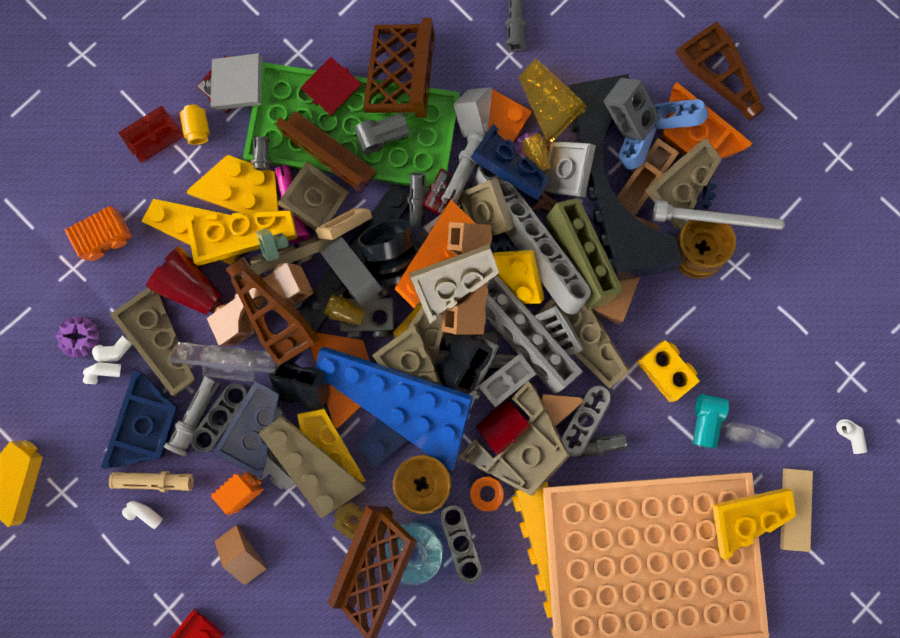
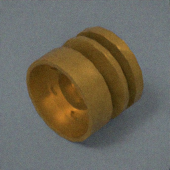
M689 220L676 237L682 259L677 269L683 275L692 279H705L713 276L732 257L736 249V236L733 228L729 224ZM697 247L701 248V253L703 255L699 254V249H697Z
M426 455L414 456L402 462L395 471L393 478V490L399 503L408 511L418 514L432 513L440 508L447 500L451 489L450 475L445 466L436 458ZM424 476V482L428 484L427 488H421L419 491H416L417 485L413 483L415 478L420 479Z

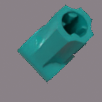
M699 394L695 405L697 421L692 444L717 449L721 424L725 421L729 410L728 399Z

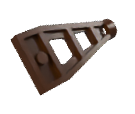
M717 21L677 48L675 54L688 70L737 107L748 121H751L765 110L766 107L760 101V97L733 40ZM718 52L724 54L729 64V69L721 75L715 74L705 65V61ZM733 74L738 76L744 86V89L738 94L733 93L724 84V81Z
M244 257L225 269L232 278L231 281L261 344L277 366L314 345L319 340V337L305 318L257 275ZM252 288H256L268 300V304L261 309L255 305L249 293ZM269 310L277 311L287 321L288 327L279 333H273L265 320L266 312Z

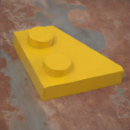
M534 250L492 253L499 270L497 275L522 304L541 303L544 300Z

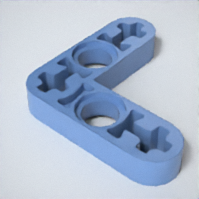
M695 99L654 104L660 118L643 141L627 137L624 139L619 152V158L624 167L636 169L644 163L656 129L689 127L703 123L708 117V111L704 102ZM676 112L673 116L665 118L668 114Z

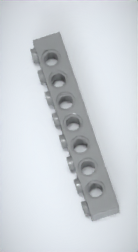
M441 215L423 227L418 238L421 245ZM498 275L487 281L488 296L485 308L487 320L516 353H520L552 394H557L583 371Z

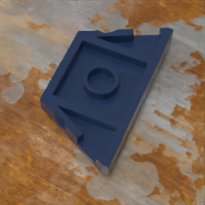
M133 370L101 465L102 469L163 459L166 450L164 445L169 441L179 407L139 370Z

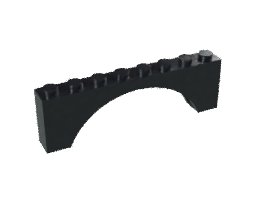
M629 74L570 84L567 95L564 96L565 110L570 111L571 118H569L571 133L576 134L577 138L575 143L596 145L588 182L589 186L587 187V196L589 201L594 203V223L599 225L601 230L599 241L603 249H606L609 262L619 281L674 271L682 261L675 236L647 226L628 212L613 193L605 174L603 144L615 121L607 109L604 99L620 78L630 79Z

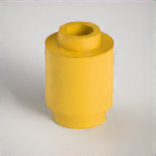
M198 105L185 106L184 110L180 112L184 138L191 145L208 142L210 132L205 109L199 108Z

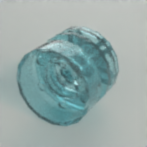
M413 520L403 523L401 526L417 541L415 547L418 548V554L422 556H416L415 560L409 559L401 582L418 585L429 581L438 572L442 564L443 544L440 535L433 526L423 521ZM400 538L397 540L399 554H401L405 542ZM388 543L385 549L386 559L391 558L390 545ZM392 563L387 564L388 570L393 574Z

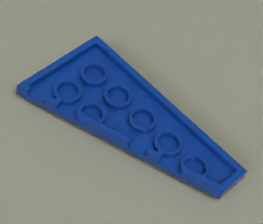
M324 346L319 349L316 368L325 373L327 383L453 471L473 400L472 395Z

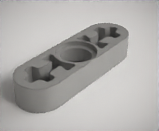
M594 386L589 389L583 399L584 402L579 406L562 437V441L571 457L580 456L585 451L610 405V393L602 386ZM598 395H602L604 402H598L594 411L591 409L594 403L593 397L597 398ZM583 415H589L593 418L594 423L590 427H583L578 422L579 418ZM578 431L581 433L578 439L580 447L574 446L573 449L569 448L568 440L573 441Z

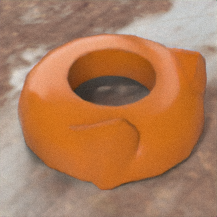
M490 476L477 479L472 484L470 490V498L473 505L482 511L497 510L504 499V489L500 480ZM491 486L494 489L495 497L492 501L482 499L481 489L483 487Z

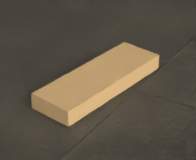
M783 468L782 489L788 488L793 491L796 517L781 526L780 549L810 552L813 471Z

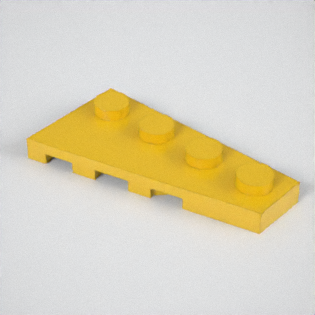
M153 199L141 221L190 245L185 215L205 217L206 214H217L218 216H228L229 214ZM241 254L222 259L221 261L231 265V263L238 261Z
M290 211L257 212L250 215L232 213V215L228 216L206 214L205 217L185 215L193 262L197 266L261 249L256 231L265 228L272 232V235L283 233V235H286L287 241L298 238L293 214Z

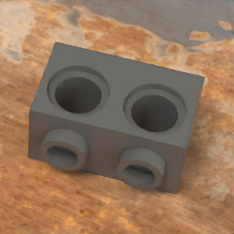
M620 78L604 99V103L623 137L643 141L660 118L641 80Z
M393 298L368 300L363 305H360L356 299L340 300V331L343 334H347V338H362L363 333H373V337H389V333L395 331ZM384 312L388 315L385 324L377 325L374 323V317L377 313ZM353 313H359L362 317L361 322L355 326L349 325V316Z

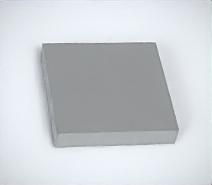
M259 53L212 59L211 107L214 110L262 105V56Z
M551 141L545 174L550 179L543 192L585 198L596 145Z

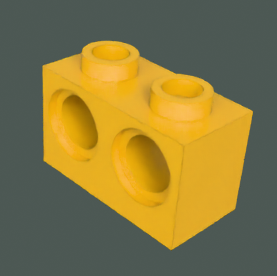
M664 340L638 359L636 363L669 402H674L699 383L700 380L696 377L697 371L695 368L680 358L678 348L673 343H668ZM657 353H662L665 356L666 364L664 366L657 364ZM675 373L680 374L683 378V383L680 387L676 386L673 382Z

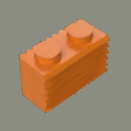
M108 206L102 211H98V213H94L92 216L65 229L78 257L86 261H95L104 256L103 252L110 248H121L127 244V239L133 237L121 212L113 206Z
M247 471L236 473L228 481H225L224 485H220V488L216 489V492L212 493L211 497L223 512L229 516L241 511L264 490L261 486L263 481Z

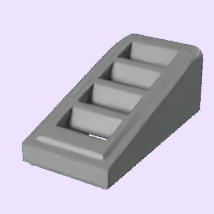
M558 304L534 315L560 346L572 342L574 346L564 350L569 356L583 350L566 312ZM554 315L557 316V320L548 323V318ZM559 324L562 325L563 328L553 332L551 329ZM567 333V338L557 341V336Z

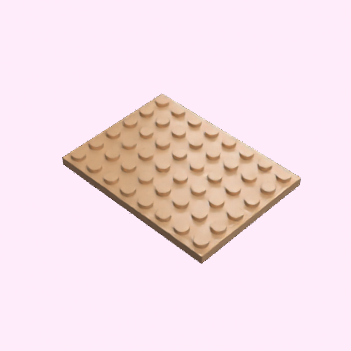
M752 472L543 487L554 638H769L759 537L754 539L753 544L748 547L742 546L733 552L732 557L724 560L720 557L712 504L754 495Z

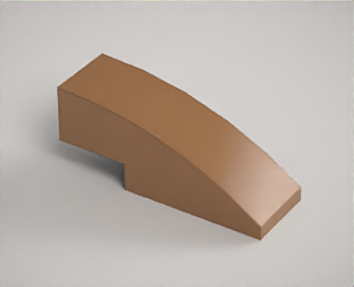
M659 138L648 151L644 163L636 168L617 195L619 202L634 216L649 196L645 190L666 172L679 154L677 150Z

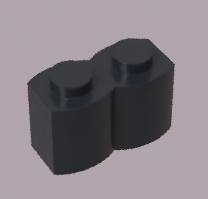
M458 334L451 344L449 355L442 361L438 369L440 380L451 389L470 394L479 381L480 372L488 364L493 348L470 334Z
M285 361L279 366L276 364L269 374L272 388L279 393L278 399L287 403L298 402L306 408L321 409L330 396L325 373L317 368H301L293 362Z

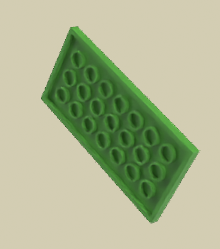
M262 62V105L253 106L243 155L245 161L251 162L253 160V137L262 136L270 139L269 160L272 161L273 166L282 167V165H287L292 169L301 170L303 165L309 162L322 173L336 175L279 131L276 125L278 119L281 117L287 122L291 115L297 111L373 168L377 175L372 181L410 187L409 174L422 172L426 173V189L430 190L429 185L433 184L439 170L443 168L448 172L456 123V112L453 104L460 98V92L430 88L427 118H416L415 112L365 113L363 105L367 78L354 76L362 86L331 117L319 105H314L313 100L300 88L317 70ZM374 79L378 85L383 82V80ZM393 82L384 90L391 95L399 87ZM379 93L371 100V104H380L386 98ZM404 93L395 101L398 104L409 103L410 97ZM402 113L405 117L410 136L387 143L377 152L364 154L356 135L355 127L367 120H375L377 122Z

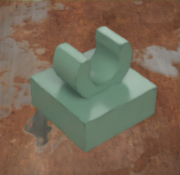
M266 228L256 231L263 257L268 261L279 259L277 249L289 246L286 235H283V233L272 235V232Z

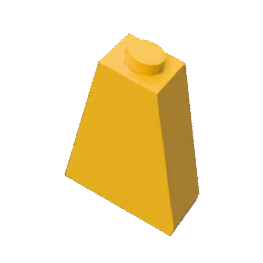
M27 440L10 441L0 453V521L8 527L22 524L25 520L43 456L36 452L37 447Z

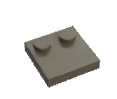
M306 162L277 204L286 211H290L293 216L315 231L318 227L332 219L349 192L309 162Z
M498 178L486 181L461 193L460 201L464 212L476 224L492 225V236L515 228Z

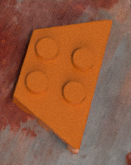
M676 82L672 87L669 102L695 100L697 98ZM707 106L708 117L703 123L696 126L662 129L661 137L683 155L703 139L709 141L722 159L746 150L752 144L751 141ZM676 112L668 114L665 118L673 116Z
M317 333L316 335L319 337V340L311 346L315 364H317L319 349L323 346L370 361L363 340ZM327 383L330 396L326 402L332 422L337 429L351 415L358 411L361 406Z

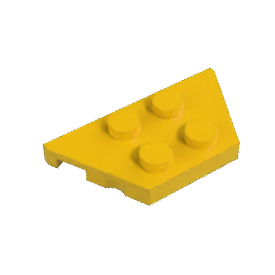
M230 155L225 156L187 191L189 196L236 213H243L244 215L256 214L257 212L279 211L276 173L271 170H254L251 163Z

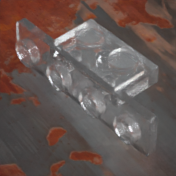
M189 342L177 343L169 355L170 362L202 366L203 376L254 382L257 372L275 373L278 367L267 351L199 345Z

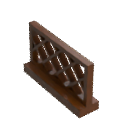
M422 18L421 24L374 26L363 105L365 113L415 112L416 118H427L436 35L432 18ZM408 33H417V37L409 43L403 38ZM380 34L393 35L385 43L380 40ZM399 41L404 47L394 53L390 47ZM386 51L391 57L381 64L377 57ZM409 51L412 52L415 57L408 63H405L401 57ZM393 63H399L402 67L392 74L387 70ZM383 72L388 78L378 85L374 78ZM408 72L412 75V79L405 84L401 83L398 78ZM394 82L399 89L389 95L384 89ZM379 93L386 98L380 104H371V100ZM404 93L410 97L409 103L398 104L395 101Z
M366 506L327 602L332 609H341L365 638H377L417 542L392 518L394 512L390 508L382 506ZM388 529V538L384 539L385 532ZM400 538L405 542L401 554H399L397 541ZM389 543L391 558L386 559L385 544ZM376 554H377V555H378V562L374 564V559H375ZM392 563L393 574L389 579L387 564ZM379 568L381 582L376 584L375 569ZM367 579L368 587L364 588V584ZM381 588L382 590V600L380 604H378L377 589ZM369 592L370 608L366 609L365 593ZM356 603H357V606H358V612H356V611L353 609V608H355ZM368 613H371L372 624L370 628L368 626L367 620Z

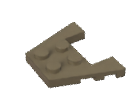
M527 381L512 399L531 417L527 421L531 426L516 438L515 443H511L495 457L479 440L475 439L459 457L509 485L534 496L570 455L534 385Z

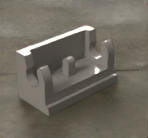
M519 353L478 387L489 400L492 407L495 408L533 378L536 372Z

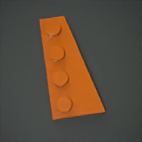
M452 200L448 203L396 285L395 290L413 308L420 303V300L411 281L410 273L456 256L447 250L449 222L476 224Z

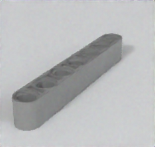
M479 165L472 186L475 187L491 179L498 178L515 226L514 229L505 233L518 251L534 250L540 281L558 306L568 314L578 313L590 297L591 289L515 186Z

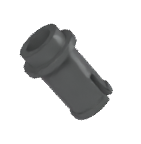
M253 137V160H251V164L254 170L267 171L269 166L272 165V161L269 160L270 139L268 137Z

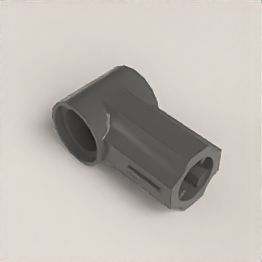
M402 113L377 122L375 120H367L355 127V132L364 154L377 152L387 143L410 136L405 117Z

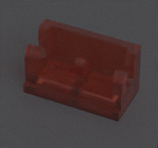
M163 106L158 107L118 132L131 153L141 163L184 137L171 115Z

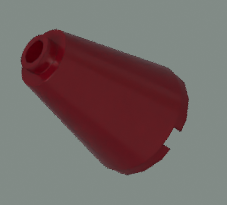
M179 246L176 247L165 257L166 261L162 266H158L146 283L147 288L204 315H207L209 312L214 314L215 309L223 304L220 300L222 294L203 271L194 264L187 252Z

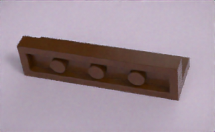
M297 111L291 115L287 122L281 117L276 122L282 135L361 194L377 175L373 168Z

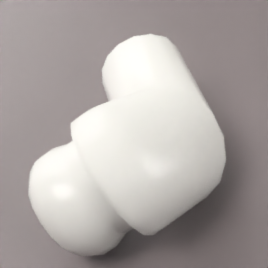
M122 335L114 346H95L92 354L98 362H117L130 348L132 343L127 337Z
M99 362L85 368L83 371V382L85 384H97L98 376L120 377L121 364Z
M848 419L840 420L836 425V429L840 435L851 440L853 453L868 452L863 428Z
M136 501L127 503V507L122 510V514L126 519L134 520L137 516L153 529L163 520L150 507Z

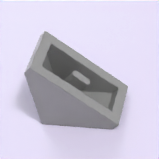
M492 88L469 89L453 104L464 139H467L472 133L485 136L488 132Z

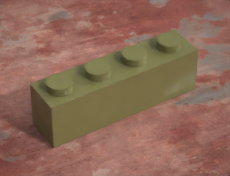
M575 198L556 203L545 217V220L556 243L591 289L590 297L585 302L587 310L610 304L623 292V289L580 199Z

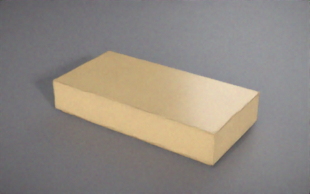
M353 208L321 225L315 230L318 238L334 240L371 219L370 209Z

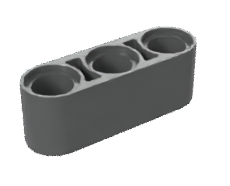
M339 237L320 252L360 305H363L383 290L342 237Z
M231 384L223 391L191 437V443L195 450L199 452L215 450L248 394L249 387L241 384ZM238 389H241L244 394L240 403H236L233 400V394ZM221 411H225L228 416V420L224 425H220L217 420L218 414ZM205 433H209L212 438V442L208 447H205L202 443V437Z
M447 504L442 509L441 522L458 576L465 583H474L481 577L482 567L464 510L458 504ZM451 509L457 510L461 515L459 521L449 523L445 518L447 511ZM458 536H465L468 538L469 543L466 548L458 549L453 544L454 539ZM467 562H472L477 566L476 572L472 575H466L462 571V566Z

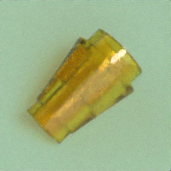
M541 133L521 141L524 146L522 150L526 156L543 172L552 168L546 139L542 138Z
M332 294L324 314L329 315V319L360 326L366 311L342 295L336 296Z

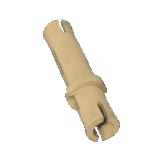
M162 471L161 473L112 472L109 477V487L111 489H154L160 492H168L169 490L191 491L194 484L193 474H173L169 471Z

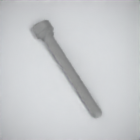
M661 200L655 201L653 210V221L665 222V220L677 218L777 230L785 227V221L782 219L676 208L672 204H668V201Z

